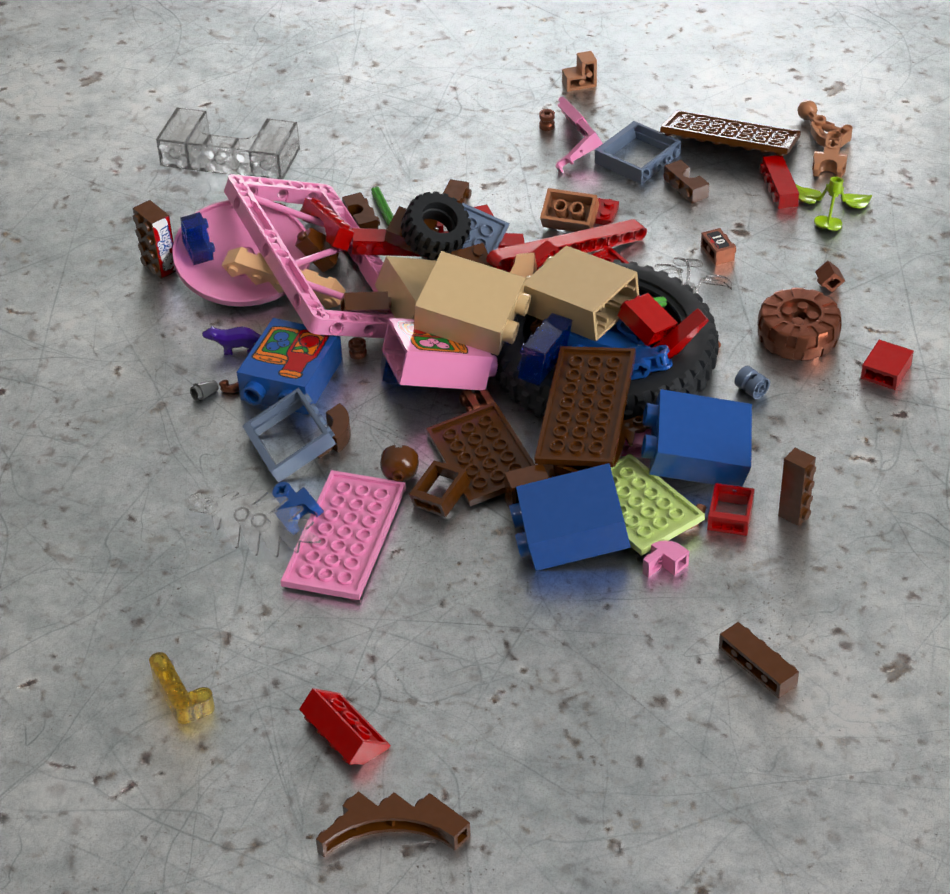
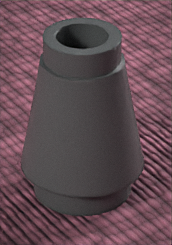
M215 380L195 383L190 388V394L195 401H202L217 391L219 386Z

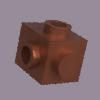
M828 260L815 271L818 277L817 282L831 292L835 291L845 282L839 268Z

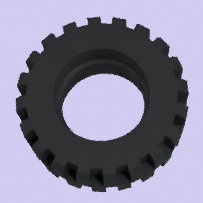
M435 191L433 193L425 192L423 195L419 194L415 199H412L402 218V237L405 238L406 244L411 246L410 249L413 252H418L421 257L426 256L428 259L434 260V258L438 259L441 251L450 254L452 251L462 249L470 233L471 220L468 218L467 210H464V206L462 203L459 204L456 198L449 197V194H439V192ZM434 219L439 221L447 228L448 233H439L431 230L423 220Z

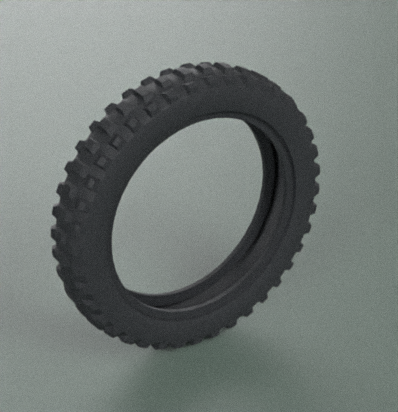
M615 259L612 263L637 272L640 296L649 293L653 298H666L667 305L663 308L678 322L677 325L697 308L709 320L677 355L671 358L673 363L671 368L664 371H654L644 378L631 379L623 420L642 415L646 403L655 404L660 389L698 395V391L704 390L707 386V381L712 375V370L716 367L719 335L714 323V316L709 312L710 308L706 303H702L703 298L698 293L693 294V288L688 284L682 285V281L676 276L671 278L667 272L663 270L657 272L652 266L646 265L641 267L638 266L637 262L631 261L629 264L621 263V260ZM517 314L514 319L515 322L519 323L516 339L513 344L504 342L499 355H495L498 363L495 377L501 382V388L505 392L510 393L509 397L515 402L520 401L522 408L525 410L532 409L534 415L541 418L545 415L554 371L537 361L525 344L532 332L529 327L536 317L528 314L525 316Z

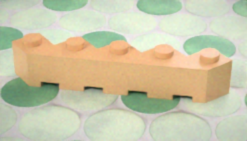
M244 247L228 251L221 266L231 277L246 274L255 285L269 282L278 293L284 292L261 253L257 255L250 253ZM306 268L304 271L301 270L307 281L343 294L346 291L333 277L329 276L327 279L318 276V272ZM314 291L325 309L340 305L341 300Z

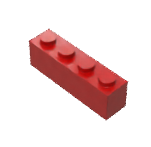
M783 156L763 157V163L760 164V172L764 174V181L768 184L769 193H772L773 202H776L778 209L798 207L799 191Z

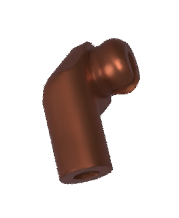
M228 380L219 382L222 392H239L238 382L234 384H229Z

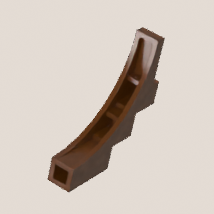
M358 791L352 797L347 798L342 805L343 815L339 816L329 828L319 833L316 838L317 852L321 856L326 857L338 847L360 837L384 832H409L435 839L456 850L471 836L470 822L431 793L419 799L415 806H412L393 792L377 806Z

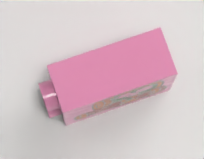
M389 317L382 352L400 385L485 390L488 377L496 375L498 363L495 355L414 329V319Z

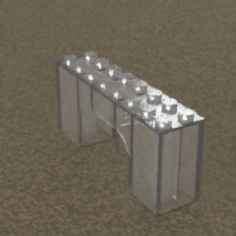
M178 107L156 138L160 166L280 180L284 179L300 150L297 122L267 118L260 131L248 138L211 135L207 111Z

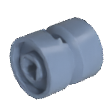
M750 366L741 368L734 380L738 388L746 391L754 399L763 397L770 386V380Z

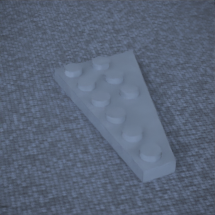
M462 203L464 210H467L469 214L468 218L471 220V230L462 249L480 243L484 244L488 254L498 249L510 223Z

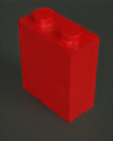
M649 293L642 296L638 295L630 301H624L617 315L646 346L664 338L678 324Z
M879 339L862 365L860 379L896 390L912 365L914 350Z

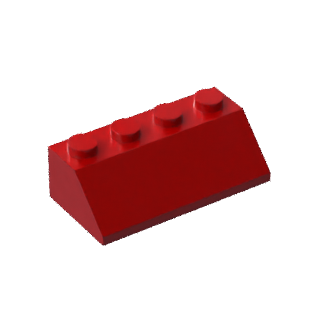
M312 688L299 708L305 715L304 719L317 728V733L325 737L330 742L329 745L342 755V759L350 765H364L388 750L391 746L341 693Z

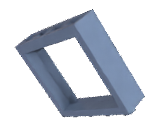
M633 121L595 149V164L642 184L680 155L681 141ZM635 139L663 150V152L642 168L613 156Z
M299 388L242 425L278 483L336 444L332 438L335 434L329 426L325 427L327 422L321 414L317 415L320 412L315 404L310 405L312 399L307 393L304 395ZM304 405L322 434L276 465L259 435Z

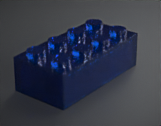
M551 313L547 319L543 320L542 325L537 327L534 335H530L528 342L524 343L521 347L520 354H522V359L517 367L519 379L536 385L541 384L557 364L560 347L568 346L572 319Z

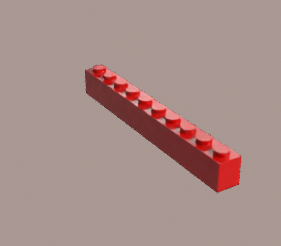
M352 228L355 232L351 240L352 255L421 257L416 253L385 242L386 229ZM438 231L439 233H448V231ZM505 233L498 249L525 243L523 234Z

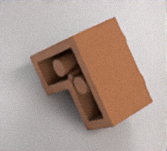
M592 51L577 53V66L562 69V83L567 92L597 87V59Z

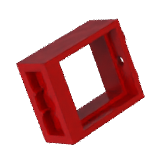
M715 483L708 514L707 530L747 536L755 489ZM718 501L747 505L745 516L717 512Z

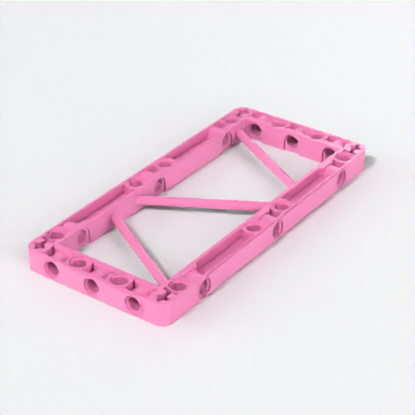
M229 175L224 193L307 330L317 335L385 338L389 317L395 318L390 309L387 314L325 310L314 291L339 300L342 299L343 293L307 281L299 269V266L344 250L332 247L294 261L260 206L263 205L324 227L323 222L319 218L272 202L282 201L303 204L305 198L312 199L314 197L327 205V208L333 210V213L339 215L338 217L349 224L351 229L360 228L334 189L329 185ZM350 243L347 252L359 266V270L372 290L378 292L375 283L383 261L379 255H352Z

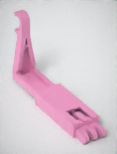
M564 97L558 99L560 102L558 107L584 138L565 157L556 163V168L560 173L563 172L562 167L567 163L574 164L573 161L603 144L585 118Z

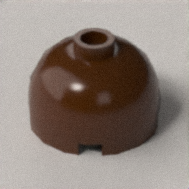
M396 445L385 448L380 460V468L383 475L388 480L396 482L411 480L418 470V453L406 445H402V448L396 447Z

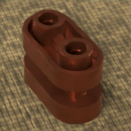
M466 389L459 396L462 406H466L467 412L494 402L487 389L475 390V393Z

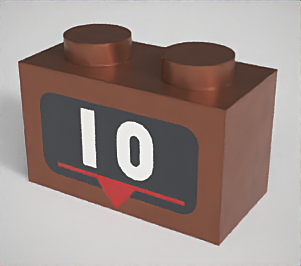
M721 228L701 233V248L715 266L734 261L736 246L729 240L727 234Z

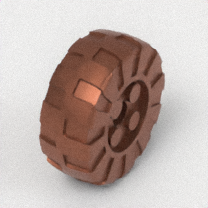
M804 288L779 290L773 293L772 296L767 297L759 310L757 326L760 342H763L765 348L771 353L789 360L806 361L823 357L830 353L832 348H835L839 340L842 326L841 311L837 308L835 301L823 295L822 292Z

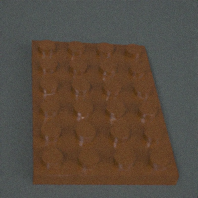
M496 402L426 428L427 434L443 462L456 468H463L467 472L470 485L463 493V496L470 507L505 493L504 472L535 465Z

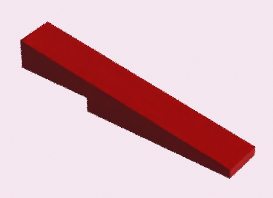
M697 308L653 347L659 345L668 346L669 353L667 355L668 359H671L707 324L708 318Z

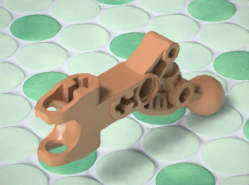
M804 100L798 106V115L804 120L811 121L810 132L819 145L825 147L824 152H814L813 176L818 177L821 172L830 171L836 177L842 178L846 170L848 155L840 154V148L851 141L853 127L848 124L843 125L841 128L835 126L834 123L826 121L825 116L817 115L818 109L815 102Z

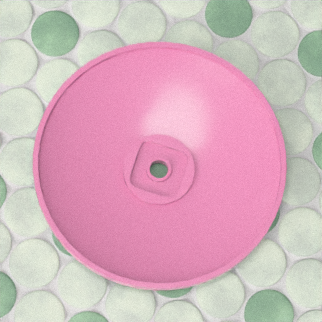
M229 200L209 205L197 211L178 230L172 248L174 267L181 281L198 296L214 303L241 307L268 303L286 295L285 292L278 293L269 282L255 285L246 274L231 277L221 266L228 251L244 247L250 253L256 255L261 253ZM260 205L294 261L306 257L295 246L297 235L303 230L306 231L303 224L295 216ZM310 263L299 266V269L303 271L305 268L309 269Z

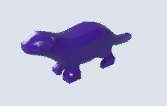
M212 326L202 332L203 338L215 341L224 347V355H232V348L240 347L249 348L247 353H250L261 336L254 330L243 326L226 330Z

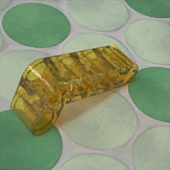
M163 652L151 655L149 663L152 676L178 723L188 724L213 713L215 705L212 691L209 688L201 687L187 692L169 657Z

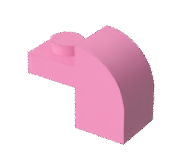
M673 541L655 542L651 545V554L646 555L643 559V574L649 578L663 567L675 576L689 565V551Z

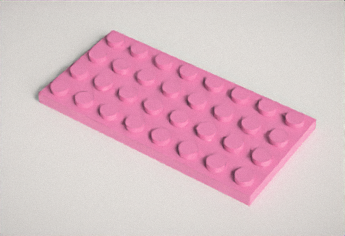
M331 470L317 500V503L324 512L317 518L311 514L283 574L281 586L360 600L405 492L406 482H396L394 480Z

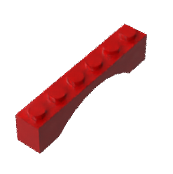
M314 197L312 199L305 198L300 212L321 219L325 227L326 241L333 247L348 251L355 233L350 228V225L339 218V215L333 213V210L327 208V205L321 203V200Z

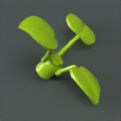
M831 177L823 193L796 184L799 191V201L804 203L821 201L828 191L832 197L828 217L823 215L815 217L814 224L820 228H828L832 231L842 228V221L839 218L831 217L835 197L841 194V200L846 202L847 206L865 208L869 204L872 195L844 194V187H842L844 180L840 177Z

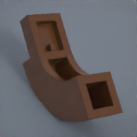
M341 403L326 412L327 426L335 434L332 438L336 444L319 455L318 459L332 450L339 453L350 440L349 414Z

